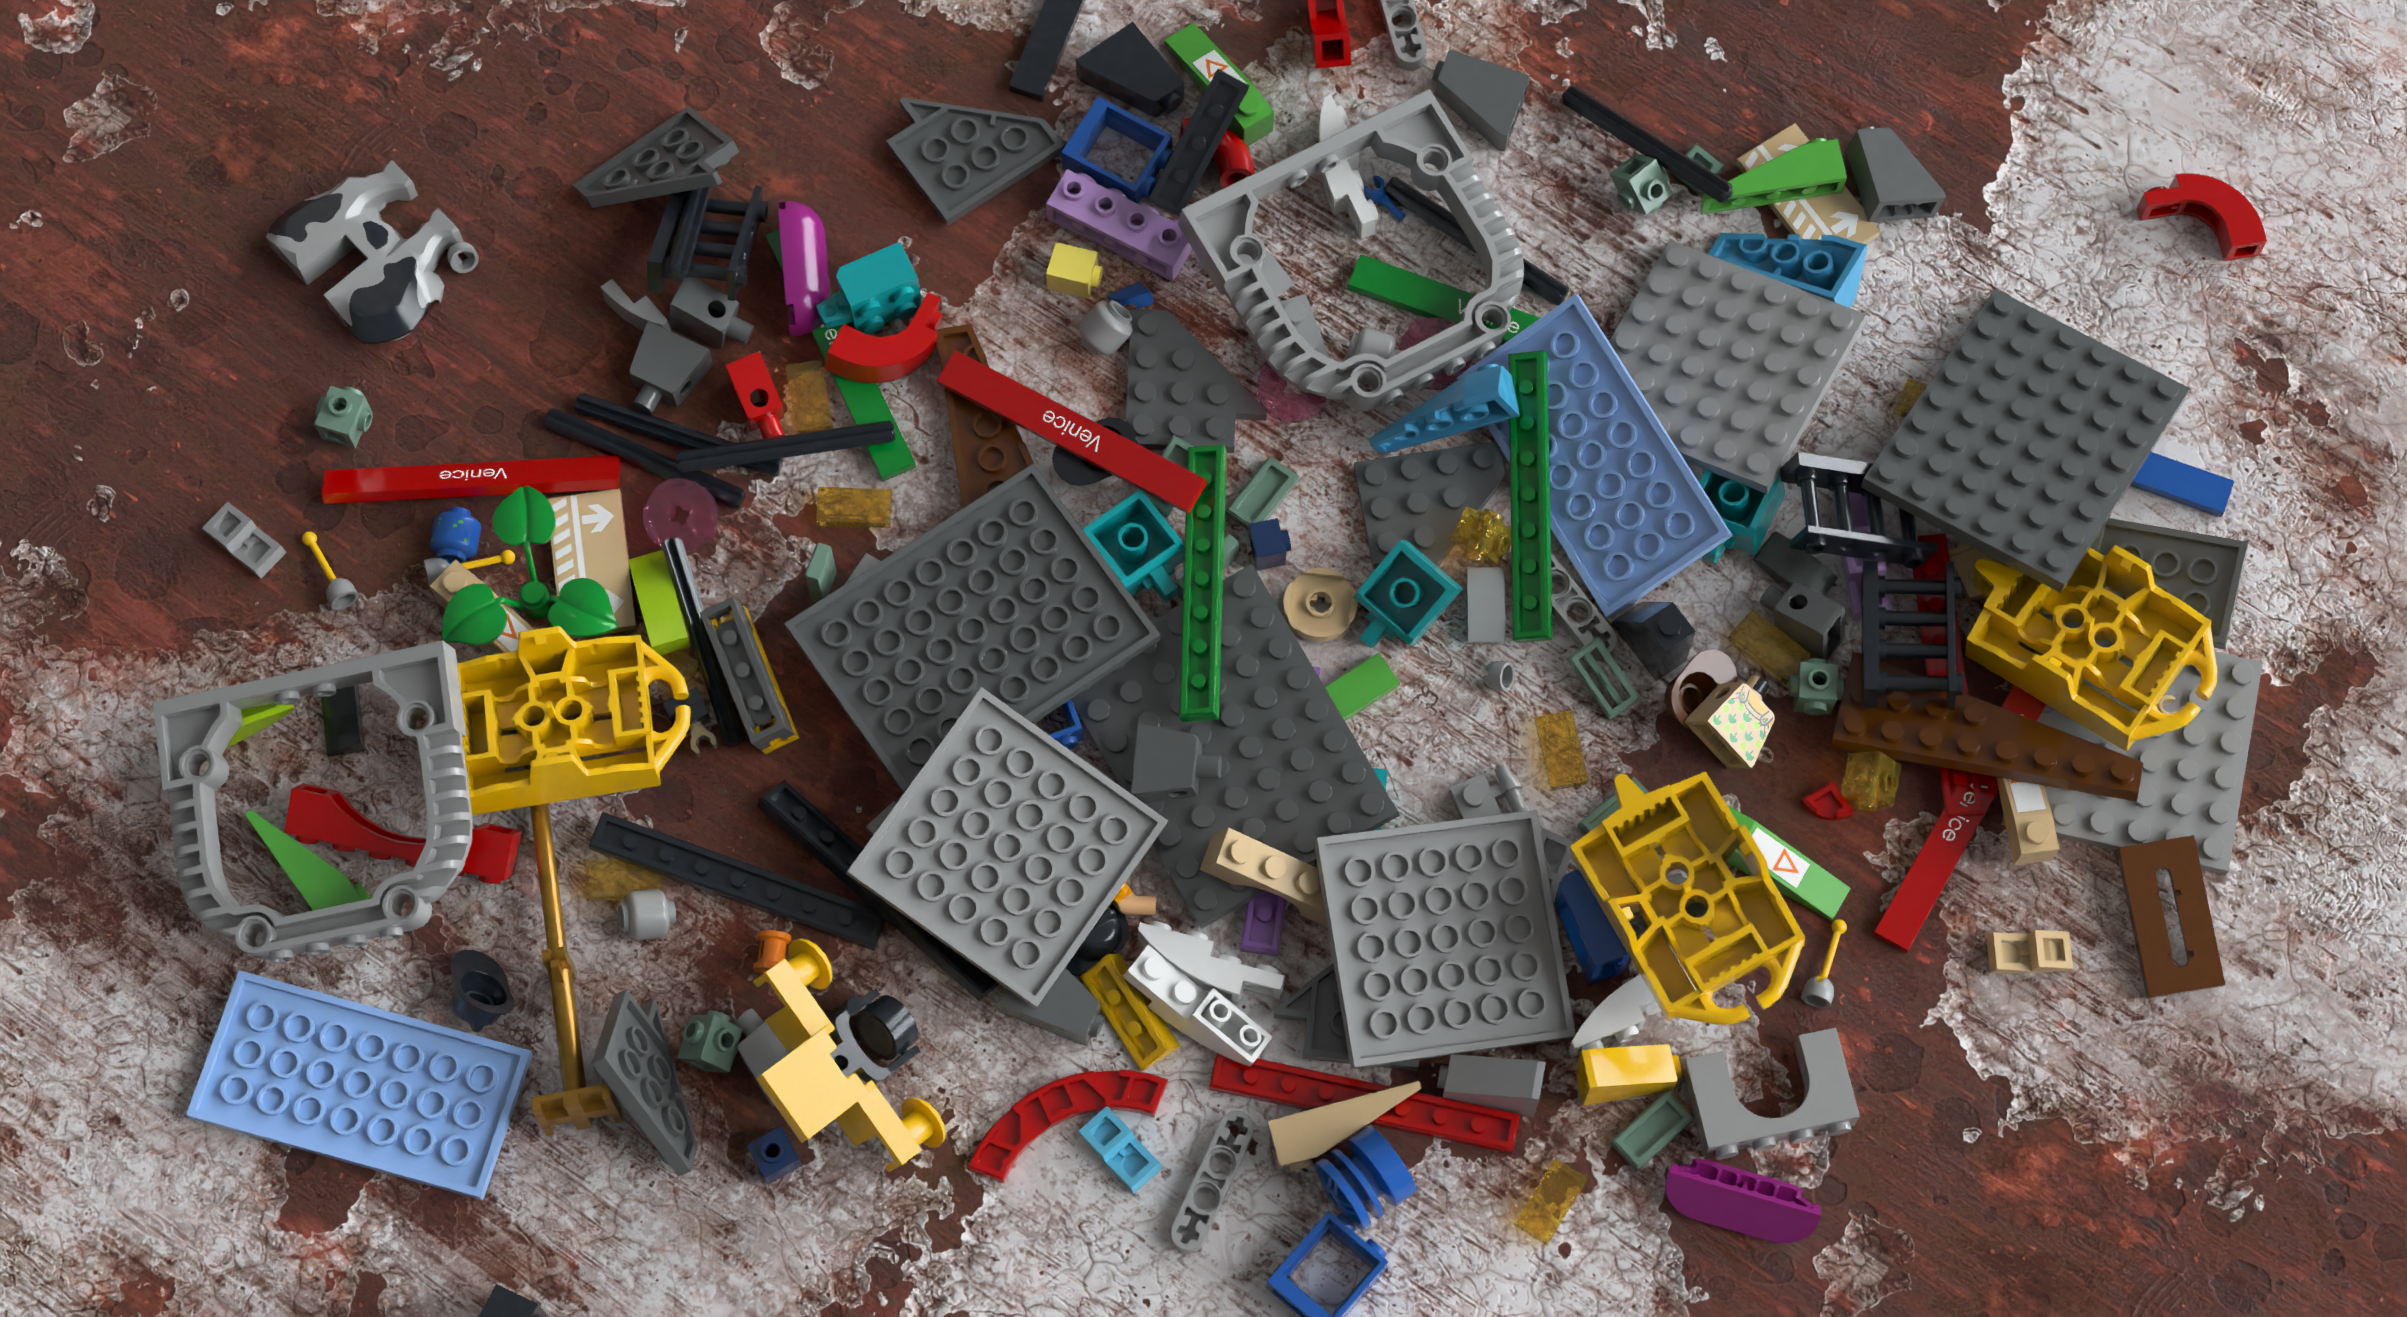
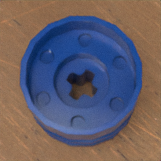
M1367 1125L1348 1139L1347 1144L1353 1157L1351 1160L1340 1150L1334 1149L1330 1153L1334 1165L1327 1159L1322 1158L1314 1166L1330 1201L1343 1216L1347 1217L1361 1231L1371 1226L1368 1213L1378 1220L1383 1217L1384 1212L1378 1199L1380 1196L1390 1205L1397 1207L1417 1191L1412 1176L1388 1141L1370 1125Z

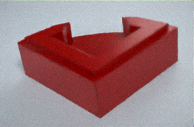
M1834 781L1803 798L1800 802L1806 811L1823 820H1843L1851 817L1854 813V810Z

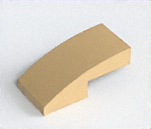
M2034 930L2029 934L1993 932L1986 936L1990 973H2049L2073 969L2069 932Z

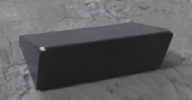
M355 685L336 689V694L321 697L327 756L365 751L359 686Z

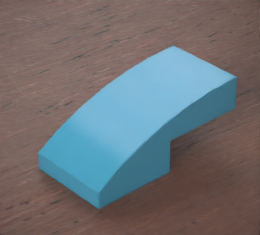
M1108 1106L1078 1131L1091 1149L1133 1194L1162 1169L1160 1162L1134 1137L1131 1129Z

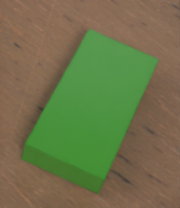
M1377 653L1325 686L1346 721L1399 687L1400 681L1382 656Z

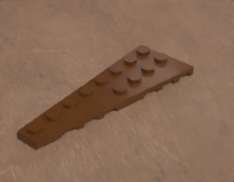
M971 324L935 329L938 332L937 346L941 371H943L955 350L989 367L987 358ZM944 388L962 505L965 508L1034 462L1020 436L1016 424Z
M1856 652L1852 653L1832 739V748L2135 802H2137L2144 764V762L1965 693H1963V696L1956 695L1954 710H1946V691L1886 690V694H1879L1878 709L1862 708V654ZM1879 662V671H1886V675L1918 676L1887 663Z

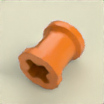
M775 930L758 931L757 939L760 941L758 962H755L753 965L754 972L763 974L784 960L786 946L791 942L792 936Z

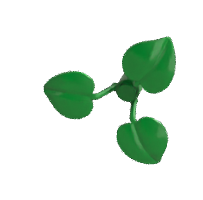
M529 486L519 487L499 504L493 516V529L501 542L509 546L523 544L530 582L523 585L520 589L518 601L502 596L495 599L491 588L485 584H472L460 589L449 601L443 615L442 637L446 643L482 645L497 639L504 632L507 625V614L501 604L513 607L516 611L524 610L525 614L532 619L538 620L548 616L552 627L561 626L568 636L590 637L617 629L618 623L608 594L598 582L589 578L570 580L562 586L560 597L556 595L550 597L545 585L538 582L530 543H547L552 538L556 528L553 508L546 497L538 490Z

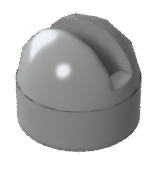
M458 241L448 249V261L454 271L467 273L477 266L479 261L478 254L468 242ZM461 252H464L468 257L464 261L458 255Z
M1494 661L1485 667L1488 675H1484L1483 680L1490 689L1497 691H1509L1515 678V670L1511 662Z

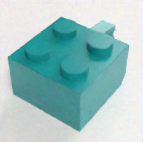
M897 242L840 267L836 275L839 292L816 306L819 317L826 329L850 323L852 328L866 334L879 331L886 323L893 320H904L916 314L922 303L919 281L901 242Z
M1705 469L1699 483L1733 536L1705 554L1702 560L1717 565L1726 547L1729 549L1736 548L1756 555L1785 496L1784 482H1781L1780 473L1769 493L1766 494Z
M1139 489L1083 528V531L1132 597L1143 589L1149 591L1154 588L1165 603L1178 595V587L1170 575L1174 573L1173 568L1184 561L1185 546L1181 538L1142 489Z
M1399 540L1353 597L1370 611L1366 618L1371 624L1359 638L1370 648H1373L1384 635L1390 639L1398 635L1409 646L1416 645L1463 588L1409 541Z

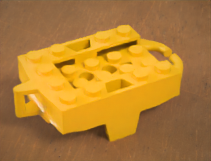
M2114 545L2107 556L2089 548L2061 593L2011 566L2008 567L1987 559L1976 561L1974 587L1987 600L1966 639L1965 656L2127 752L2134 741L2171 732L2186 726L2197 716L2200 708L2190 701L2174 714H2165L2157 709V704L2186 665L2195 666L2201 674V682L2195 694L2203 700H2208L2217 684L2218 672L2211 632L2212 621L2182 600L2157 587L2154 583L2151 565L2121 547ZM2105 586L2125 596L2127 599L2124 600L2116 594L2110 592L2109 590L2105 589ZM2043 611L2053 616L2052 621L2041 615ZM2067 621H2075L2078 622L2081 626L2077 628H2069L2066 627L2063 623ZM2099 640H2108L2113 645L2110 647H2101L2098 644H2096V642ZM2022 642L2043 655L2034 654L2019 644ZM2121 657L2132 662V668L2119 661ZM2083 679L2139 711L2138 715L2083 683Z
M561 626L529 630L518 633L517 651L488 655L457 663L467 735L462 740L465 751L472 815L661 786L660 771L682 742L690 727V707L681 705L675 708V722L668 731L658 733L653 730L649 694L650 683L654 680L668 682L672 687L673 696L676 700L686 699L689 697L685 678L681 673L643 642L640 634L603 637L575 642ZM572 714H581L577 719L567 720ZM611 715L612 719L595 721V717ZM535 720H543L539 725L529 726ZM504 731H518V734L503 736ZM647 747V751L586 761H581L580 759L583 756ZM530 765L529 770L507 773L506 770L507 768Z
M1706 772L1671 786H1664L1647 794L1626 774L1617 775L1614 782L1615 795L1620 809L1570 846L1571 857L1667 1021L1677 1017L1716 1025H1732L1750 1018L1751 1015L1744 1004L1731 1009H1723L1713 1002L1712 994L1761 966L1769 970L1771 980L1767 989L1757 995L1756 999L1763 1010L1768 1008L1782 996L1787 988L1801 949L1804 946L1805 935L1772 881L1767 860L1745 824L1739 826ZM1663 849L1666 855L1661 860L1657 852ZM1736 849L1752 873V876L1734 878L1725 862ZM1677 869L1684 871L1688 878L1681 884H1673L1667 880L1666 876L1670 871ZM1698 902L1705 905L1707 912L1702 917L1696 918L1690 916L1686 912V908L1691 903ZM1640 912L1649 928L1637 940L1629 921L1634 918L1633 913ZM1709 928L1715 936L1713 938L1714 941L1711 943L1704 933Z

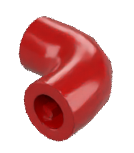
M1182 118L1179 140L1191 118ZM1227 128L1211 158L1218 166L1220 185L1223 188L1254 174V162L1249 147L1236 132Z

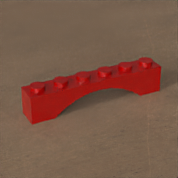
M305 783L291 789L284 833L296 835V841L306 844H318L319 841L332 843L333 849L343 852H354L355 848L369 851V857L380 860H391V857L406 859V865L415 867L426 844V838L406 836L385 829L366 818L338 790ZM484 823L474 828L472 831V845L465 860V866L457 876H464L466 872L479 875V881L500 884L501 880L505 881L514 875L522 830L490 823Z

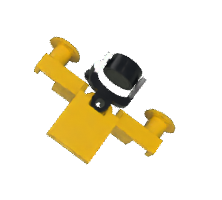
M802 938L793 940L789 945L790 959L788 961L786 959L782 960L753 981L757 988L767 981L785 1007L765 1019V1021L788 1052L793 1049V1051L756 1078L758 1083L801 1143L811 1138L836 1119L854 1146L865 1142L875 1135L878 1136L893 1157V1160L885 1165L888 1172L900 1167L920 1152L921 1148L919 1145L921 1143L931 1148L939 1147L945 1140V1127L939 1113L931 1104L916 1097L905 1099L901 1104L902 1118L899 1119L875 1085L921 1052L917 1045L907 1050L918 1039L917 1025L910 1011L903 1003L888 995L880 996L872 1002V1000L880 995L876 988L862 998L852 996L830 1011H822L806 986L810 985L819 990L826 989L832 981L831 964L825 953L813 942ZM865 1005L867 1007L861 1010L855 1017V1027L862 1043L872 1054L886 1061L893 1060L885 1068L876 1065L865 1055L850 1030V1016ZM859 1077H860L862 1080H864V1081L866 1082V1084H863V1083L861 1082V1080L859 1079Z

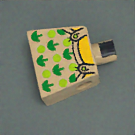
M1751 675L1746 683H1721L1685 720L1690 729L1728 769L1752 768L1775 720L1774 713L1762 701L1770 688L1769 684L1756 675Z

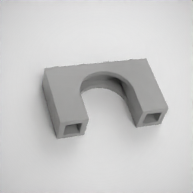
M1831 1028L1798 1035L1794 1043V1049L1803 1079L1804 1099L1802 1105L1796 1111L1780 1118L1758 1116L1747 1110L1740 1103L1732 1086L1724 1051L1685 1059L1682 1072L1704 1157L1715 1155L1717 1160L1727 1159L1738 1155L1739 1149L1753 1147L1754 1152H1759L1776 1147V1142L1790 1139L1792 1144H1798L1812 1140L1814 1138L1813 1134L1828 1131L1829 1136H1836L1850 1132L1852 1130L1851 1126L1856 1124L1860 1114L1837 1029Z

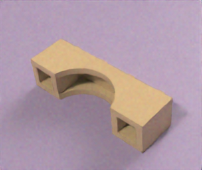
M1231 828L1212 835L1200 870L1233 885L1255 887L1278 895L1294 904L1299 909L1301 916L1327 927L1318 868Z

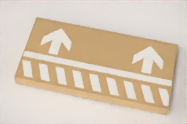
M1794 123L1737 158L1736 165L1744 174L1802 144H1806L1809 140ZM1845 185L1842 193L1768 204L1789 233L1800 234L1801 239H1821V235H1835L1867 244L1877 238L1880 233L1874 222H1868L1865 211Z
M620 488L548 498L547 500L551 504L556 518V528L551 538L557 596L560 597L562 586L570 580L578 578L592 579L598 582L608 594L618 623L617 629L605 634L637 630ZM569 636L571 639L582 638Z

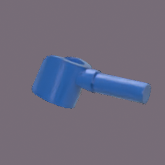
M1374 175L1373 182L1377 190H1370L1364 184L1366 200L1371 199L1374 204L1380 203L1401 222L1406 215L1385 194V183L1382 177Z

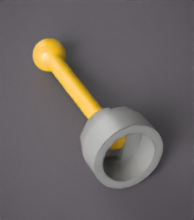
M311 531L304 533L302 536L303 543L310 546L330 581L325 591L330 606L333 610H343L350 607L359 598L354 585L348 579L336 578L316 543V534Z
M505 550L498 556L460 564L466 569L501 562L509 565L515 561V554L511 550ZM443 558L424 560L429 586L450 565L447 560Z
M1837 919L1832 923L1833 935L1820 976H1814L1809 979L1801 995V999L1805 1003L1817 1008H1829L1834 997V986L1827 977L1840 935L1847 929L1846 923L1841 919Z

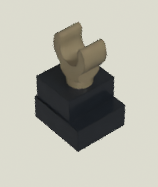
M695 687L688 690V698L683 700L672 698L664 702L663 706L672 725L675 722V708L681 705L690 707V727L687 733L691 735L690 745L692 752L696 757H700L701 755L697 747L699 741L703 739L709 740L714 749H717L718 745L713 733L705 730L703 726L712 721L698 688Z

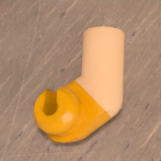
M1127 880L1111 902L1120 913L1125 915H1156V896H1136L1126 885Z

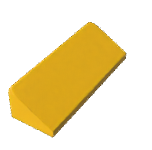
M1107 954L1081 975L1080 978L1089 992L1100 1002L1102 1012L1140 1070L1144 1071L1180 1048V1044L1165 1021L1147 1007L1151 1000L1122 977L1129 969L1120 954Z

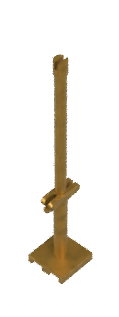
M540 719L533 721L529 726L539 725ZM526 765L525 770H529L530 765ZM547 803L530 806L547 941V949L541 950L543 964L549 974L563 1092L531 1097V1104L534 1116L546 1136L554 1135L553 1125L573 1122L577 1130L593 1128L592 1118L612 1115L615 1123L623 1122L622 1107L617 1102L614 1092L607 1083L586 1087L573 980H577V973L567 951L549 804Z

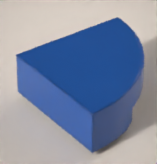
M1140 281L1107 295L1109 302L1114 300L1122 306L1135 304L1138 309L1154 303L1150 290Z

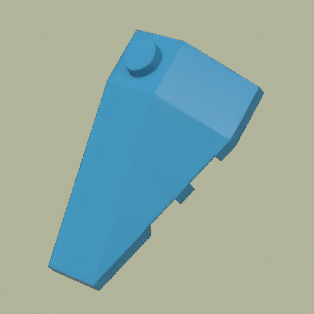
M1721 233L1708 254L1850 308L1856 298L1868 249L1866 244L1835 235H1821V239H1801L1800 234H1788L1787 239L1767 238L1764 234Z
M1483 365L1477 369V372L1465 375L1369 438L1370 446L1381 455L1518 417L1520 414L1512 375L1502 365Z

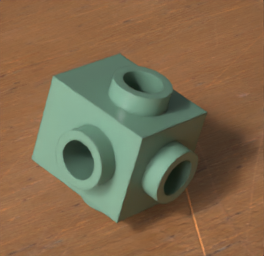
M1635 153L1610 173L1618 190L1617 198L1627 210H1634L1647 215L1658 210L1662 206L1663 201L1673 194L1667 182L1669 179L1667 172L1654 158Z
M330 386L326 397H321L317 404V419L314 425L321 439L356 449L362 432L368 431L371 425L373 412L361 391L349 386H344L343 389Z
M1808 659L1806 662H1800L1796 674H1790L1788 696L1794 697L1793 712H1803L1816 716L1831 715L1836 701L1842 700L1844 678L1838 677V664H1828V661L1824 659Z
M710 1010L707 1015H691L683 1032V1041L677 1059L705 1072H730L733 1059L738 1052L737 1046L739 1045L743 1028L730 1023V1017L721 1012Z

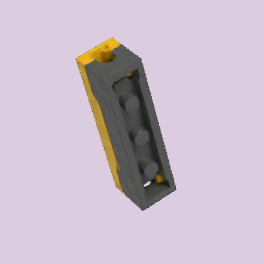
M731 597L700 612L751 744L765 754H768L799 739L748 609L734 597ZM726 614H731L730 616H728V617H726V618H721L722 616H724V615H726Z

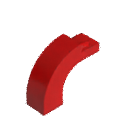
M1305 0L1310 43L1316 69L1351 65L1350 31L1346 22L1343 0Z
M2194 173L2176 174L2169 189L2164 186L2149 189L2147 192H2144L2137 206L2140 221L2175 215L2191 216L2203 221L2215 233L2223 261L2259 256L2267 242L2262 221L2249 200L2231 185L2214 177Z
M928 292L911 323L903 331L892 336H870L843 324L827 352L825 369L843 378L863 383H884L913 373L931 357L935 350L938 332L935 329L938 328L943 314L938 312L941 298Z

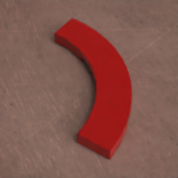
M1119 1070L1087 1071L1050 1082L1016 1102L987 1131L977 1146L967 1166V1170L1004 1184L1019 1156L1040 1135L1065 1120L1082 1114L1102 1111L1106 1106L1115 1111H1129L1155 1117L1167 1087L1168 1079L1149 1073Z

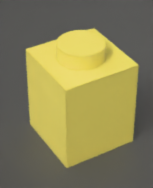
M1056 242L1046 272L1047 289L1089 299L1092 287H1099L1103 274V267L1098 266V252Z

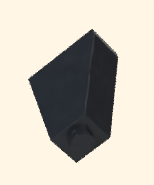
M1131 22L1076 59V76L1081 82L1154 118H1157L1164 112H1173L1184 100V82L1134 22Z
M1641 602L1612 621L1614 628L1655 681H1658L1686 662L1696 632L1674 602Z

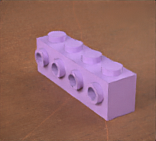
M1067 169L1046 203L1048 220L1172 282L1192 251V247L1178 226V220L1173 219L1171 221L1159 215L1153 207L1147 204L1139 205L1129 200L1124 193L1115 188L1108 190L1096 184L1095 180L1085 173L1079 172L1076 174Z

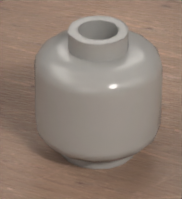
M1114 300L1110 302H1097L1079 322L1082 345L1093 354L1098 352L1105 355L1115 353L1133 332L1132 316L1125 307Z
M1365 327L1359 334L1353 333L1345 360L1363 353L1376 354L1384 359H1388L1400 353L1401 350L1395 349L1396 339L1394 335Z
M660 889L629 892L625 896L624 902H619L618 904L620 930L622 933L627 932L630 939L634 941L665 937L669 930V924L676 923L674 901H667L665 894Z

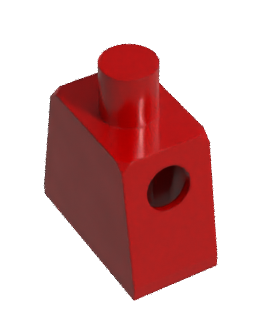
M760 351L725 365L728 383L749 430L755 431L759 429L763 439L785 436L779 421L784 418L783 406ZM759 403H764V404H766L765 406H762V407H756V406H755V405H757V404H759Z

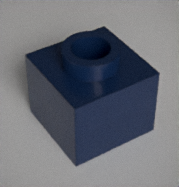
M1278 518L1249 524L1248 537L1256 571L1285 565L1286 552L1291 551V543L1287 529H1280Z
M781 1126L747 1145L750 1154L768 1185L802 1166L799 1157ZM775 1146L780 1148V1153L777 1157L769 1158L766 1156V1151Z

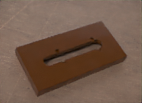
M2194 835L2117 848L2116 852L2147 999L2225 986ZM2160 868L2166 869L2170 875L2187 956V963L2183 967L2177 966L2174 960H2172V951L2156 879V872Z

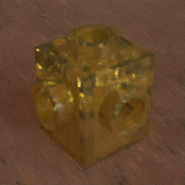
M1466 506L1450 540L1464 550L1462 556L1479 565H1483L1485 560L1498 565L1502 556L1510 548L1511 529L1503 523L1505 518L1502 515L1489 509H1484L1481 512Z
M1880 751L1849 753L1842 781L1841 796L1854 803V807L1863 812H1876L1877 808L1893 807L1902 765Z

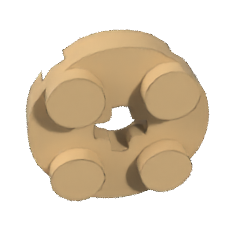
M1324 567L1308 569L1303 572V575L1288 584L1283 599L1284 617L1291 631L1306 640L1328 642L1334 639H1341L1346 635L1347 630L1353 625L1356 618L1358 601L1353 598L1356 591L1345 580V577L1336 570ZM1318 597L1325 598V604L1331 605V607L1319 613L1316 612L1315 608L1310 607V603H1316Z

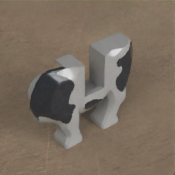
M390 160L385 165L382 172L364 177H347L331 190L305 199L289 208L273 222L266 236L270 247L307 286L355 247L367 258L365 262L323 295L330 310L345 326H348L355 338L363 344H379L404 338L417 327L431 302L437 300L441 303L445 285L441 278L433 272L444 251L458 241H463L459 229L438 207L431 213L429 221L421 224L417 232L408 239H404L394 228L383 222L380 211L386 207L387 203L395 200L411 201L418 196L412 180L393 160Z

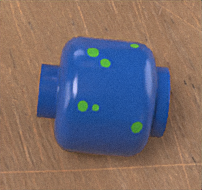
M451 507L449 512H443L435 516L430 538V548L437 554L436 558H443L451 564L454 560H457L459 563H465L467 559L474 557L478 550L481 524L476 518L471 516V511L461 507Z

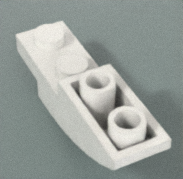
M1331 95L1324 97L1320 115L1318 143L1347 129L1348 118L1342 105L1336 106ZM1362 150L1340 160V163L1332 170L1325 173L1320 171L1325 195L1333 215L1347 210L1360 239L1374 235L1375 220H1378V213L1371 199L1366 201L1362 192L1364 185L1358 172L1359 156L1363 154Z
M1150 921L1149 924L1140 922L1138 940L1145 948L1147 945L1151 946L1205 992L1209 993L1214 988L1228 1001L1239 1004L1243 990L1280 1000L1285 975L1278 974L1279 971L1276 968L1263 964L1256 965V968L1241 964L1242 961L1230 955H1220L1219 958L1213 957L1214 941L1208 940L1209 937L1203 933L1187 931L1186 934L1171 931L1172 927L1162 922Z
M1149 945L1146 946L1122 976L1151 1000L1147 1007L1198 1043L1236 1062L1250 1067L1272 1039L1269 1033L1214 988L1209 993L1205 992Z
M1640 974L1610 994L1590 1014L1571 1042L1569 1048L1571 1058L1580 1055L1582 1050L1604 1048V1044L1614 1040L1622 1044L1640 1035L1639 1030L1642 1029L1645 1022L1643 1012L1646 1011L1648 1016L1661 1012L1660 1007Z

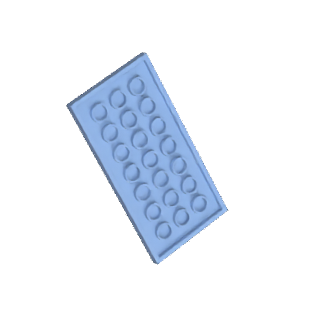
M1575 293L1456 378L1459 380L1467 374L1477 372L1479 367L1487 364L1502 365L1509 372L1508 354L1544 350L1547 353L1550 528L1605 616L1611 619L1733 535L1580 296ZM1509 419L1487 425L1510 463Z
M239 970L186 1116L192 1120L483 1201L533 1053L531 1050Z

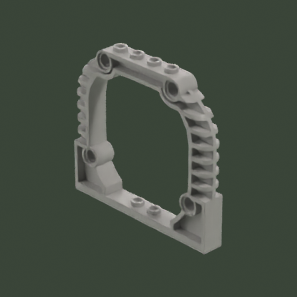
M1430 89L1181 209L1178 220L1179 228L1221 296L1226 294L1231 306L1237 312L1242 324L1263 355L1264 360L1277 375L1302 392L1326 396V399L1329 400L1346 399L1348 404L1358 411L1372 410L1382 404L1385 407H1389L1401 400L1404 396L1403 393L1413 388L1416 391L1423 390L1435 381V377L1445 372L1448 376L1455 374L1466 365L1465 362L1475 357L1478 360H1482L1497 349L1496 346L1502 342L1511 323L1509 312L1519 296L1524 278L1523 254L1516 234L1507 223L1502 211L1495 204L1492 195L1483 185L1482 179L1473 169L1472 163L1474 158ZM1371 146L1378 158L1390 160L1411 169V179L1418 188L1424 191H1438L1476 250L1486 274V287L1484 291L1469 300L1458 324L1388 359H1384L1376 354L1363 353L1338 362L1313 350L1295 329L1261 272L1266 248L1258 237L1252 235V226L1259 204L1258 200L1287 186L1291 188L1303 184L1309 178V175L1318 171L1322 173L1328 172L1340 163V160ZM1424 164H1432L1436 166L1438 170L1431 171L1424 166ZM1247 254L1253 261L1244 262L1239 259L1238 255ZM1482 321L1493 322L1497 329L1487 328ZM1367 383L1374 391L1365 392L1358 387V384Z
M433 642L153 702L162 790L169 793V811L175 847L174 857L177 865L176 874L182 896L193 914L205 926L222 936L236 940L238 947L242 951L261 959H270L272 963H282L293 960V954L307 952V955H322L329 953L332 946L343 944L345 948H355L366 945L367 939L380 937L381 940L404 937L403 932L423 927L429 921L432 915L431 903L440 899L448 891L447 888L463 870L473 840V815L462 740L467 735L456 651L446 642ZM373 682L375 687L388 694L400 706L397 714L399 729L405 735L418 742L428 820L426 844L412 871L386 878L376 888L373 897L367 900L289 916L262 904L241 906L230 894L222 870L215 808V789L221 787L229 776V765L222 755L233 735L243 724L241 710L275 702L280 705L294 704L300 701V697L308 695L328 697L336 694V689ZM427 714L426 724L421 729L416 730L417 720L422 715ZM205 761H209L207 771L200 775L199 769ZM412 899L413 907L411 911L403 916V904L407 900ZM265 929L264 941L256 946L257 934Z

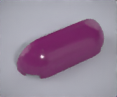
M796 201L779 202L778 213L790 336H798L812 332L822 324L816 305L831 297L826 234L820 217L809 206Z
M1694 1158L1689 1165L1677 1166L1673 1164L1668 1171L1665 1182L1667 1197L1673 1207L1681 1214L1694 1220L1775 1243H1793L1806 1238L1816 1229L1821 1217L1820 1206L1818 1204L1812 1205L1802 1197L1803 1190L1787 1182L1705 1159Z

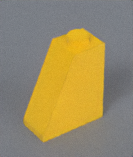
M1669 1044L1582 1050L1575 1068L1583 1106L1666 1092L1667 1090L1673 1091L1678 1082L1677 1078L1682 1077L1679 1057L1677 1054H1671Z

